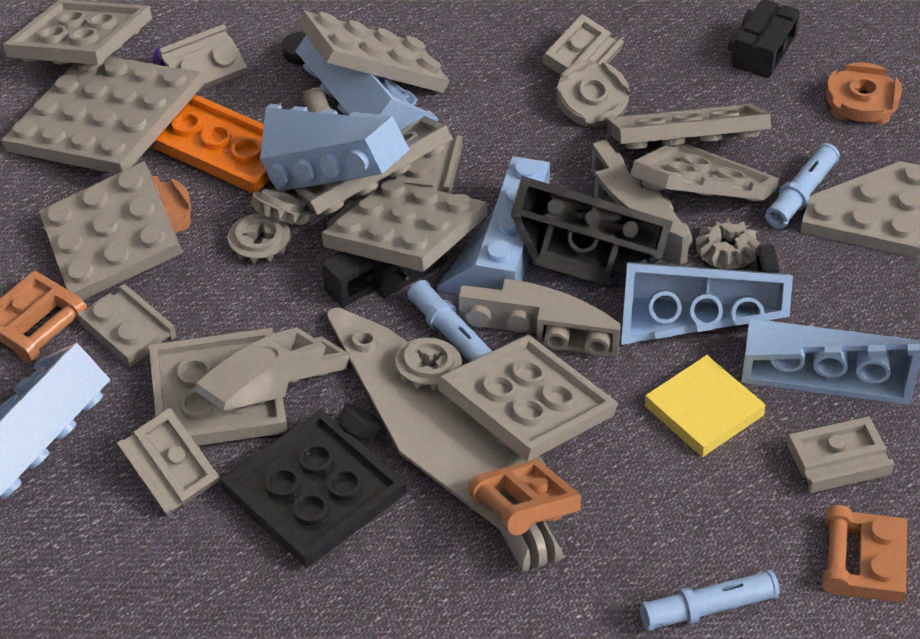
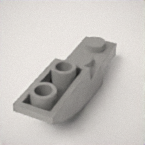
M607 140L593 143L591 172L595 176L594 197L673 221L663 258L679 265L687 263L688 248L692 243L691 232L687 224L681 223L674 213L670 200L667 197H663L659 190L647 187L642 188L638 178L630 176L622 155L619 152L615 153Z
M506 278L502 290L461 286L459 317L467 325L537 334V341L546 348L553 350L618 357L621 324L605 312L576 297L545 286Z
M296 327L264 337L234 353L196 383L195 392L210 401L211 406L222 411H233L235 408L251 404H263L269 400L285 397L289 382L294 383L300 379L313 376H326L328 373L347 369L350 354L323 337L313 338Z

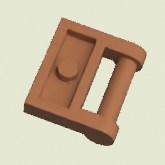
M34 270L0 298V342L14 350L23 361L30 363L40 354V348L73 320L79 321L78 314L88 307L80 297ZM57 305L62 308L29 337L23 335Z
M538 459L478 474L468 483V494L476 502L486 504L501 518L504 528L515 536L524 534L533 523L556 521L566 514L581 511L580 494ZM507 491L519 504L513 505L500 492Z
M834 505L827 508L825 512V525L829 528L828 568L823 572L822 588L828 593L903 603L906 595L907 519L852 512L850 508L843 505ZM847 533L859 534L858 575L850 574L846 570Z

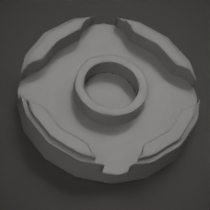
M583 60L574 63L562 73L556 89L557 103L563 114L574 123L591 128H603L607 126V118L623 116L629 101V85L622 73L604 62L601 65L592 63L593 60Z

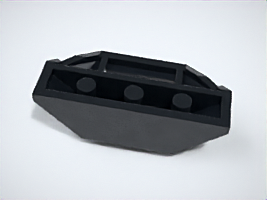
M521 176L510 214L534 265L606 286H611L626 278L627 262L654 264L662 260L673 223L671 220L525 176Z

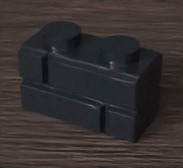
M770 0L760 1L754 11L747 10L743 18L741 31L734 30L729 40L728 50L732 51V66L747 72L752 70L753 74L769 78L797 35L800 17L799 10L786 5L780 7L778 3Z

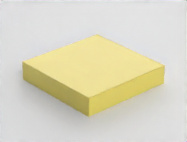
M708 355L645 395V407L701 457H704L764 416L766 406Z

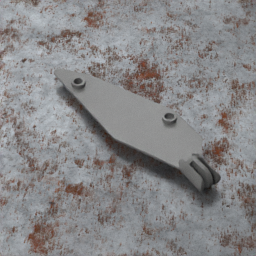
M342 308L329 310L327 319L344 351L350 354L349 360L399 454L500 530L522 572L528 571L530 566L534 569L545 566L547 559L550 564L560 561L563 557L562 549L546 521L533 523L524 534L515 536L504 528L501 518L486 504L476 502L468 494V483L474 476L527 461L440 392L438 386L434 391L429 386L424 385L416 390L413 382H402L400 373L395 371V356L399 348L407 343L406 340L389 328ZM421 363V368L427 366L424 363ZM433 364V365H431V366H429V367H431L432 369H434L436 365ZM538 456V457H536V458L530 460V461H533V460H537V459H538V460H540V461L545 465V463L543 462V460H542V458H541L540 456ZM507 491L500 492L513 505L519 504Z

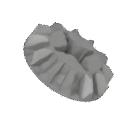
M264 189L262 192H254L250 204L258 213L289 224H305L310 221L312 211L306 207L307 204L304 201L275 190Z
M262 213L247 215L236 221L229 230L228 242L230 251L236 252L239 260L250 258L255 264L259 259L265 258L271 262L274 255H284L285 247L291 244L290 228L286 222L266 217ZM261 232H264L265 239L261 243L255 244L254 241H257L258 237L261 236Z
M728 218L722 224L712 220L709 227H701L696 238V250L706 263L714 267L738 269L749 265L755 260V248L759 246L760 242L756 239L755 230L746 229L744 222L732 224ZM721 238H725L728 242L735 241L734 247L728 242L721 243Z
M436 338L411 340L402 345L395 356V371L400 373L402 382H413L416 390L424 385L429 386L434 391L439 384L440 376L462 366V359L457 349L451 344ZM421 363H424L427 366L421 368ZM433 364L436 365L434 369H432V368L429 367V366H431V365H433Z

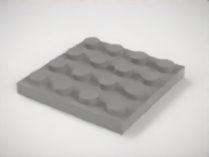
M107 57L104 63L95 67H85L81 63H74L36 101L34 106L14 124L13 128L1 141L6 152L118 174L135 164L204 85L201 72L122 58Z

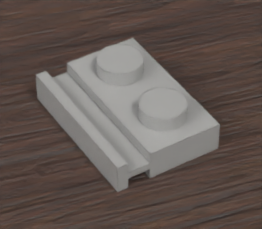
M581 14L548 49L542 63L560 75L570 65L583 60H593L592 63L599 65L602 62L609 64L621 51L624 41L622 39L618 41L610 37L611 32Z
M224 24L159 49L158 55L167 67L201 72L204 85L198 92L246 74L247 65L233 39L227 34V28Z
M457 135L456 139L443 144L444 150L430 158L422 156L411 162V168L405 173L396 176L395 180H401L405 184L418 187H433L437 191L451 194L463 147L462 136Z
M125 284L120 286V291L115 295L109 293L78 314L80 325L129 368L150 355L149 345L159 344L168 337L171 340L176 337L175 326Z
M168 408L135 430L134 434L125 440L122 439L117 442L119 448L167 517L173 513L172 511L181 505L187 504L220 481L216 471L171 408Z
M870 416L797 432L788 436L787 446L802 477L806 478L809 484L808 490L810 493L892 475L894 462L886 455L887 449Z

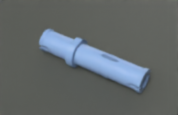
M828 143L821 144L791 182L785 183L780 188L779 197L766 210L765 218L771 226L778 229L786 227L793 215L806 207L810 194L839 161L840 153L835 146Z
M420 280L412 285L407 293L409 301L414 303L426 316V323L433 330H439L468 362L492 352L456 314V307L449 300H443L426 280Z
M766 570L763 573L725 581L696 590L685 587L678 589L676 595L648 602H640V615L647 631L683 621L690 625L698 623L699 617L736 609L768 599L779 598L778 594H780L779 584L774 572Z

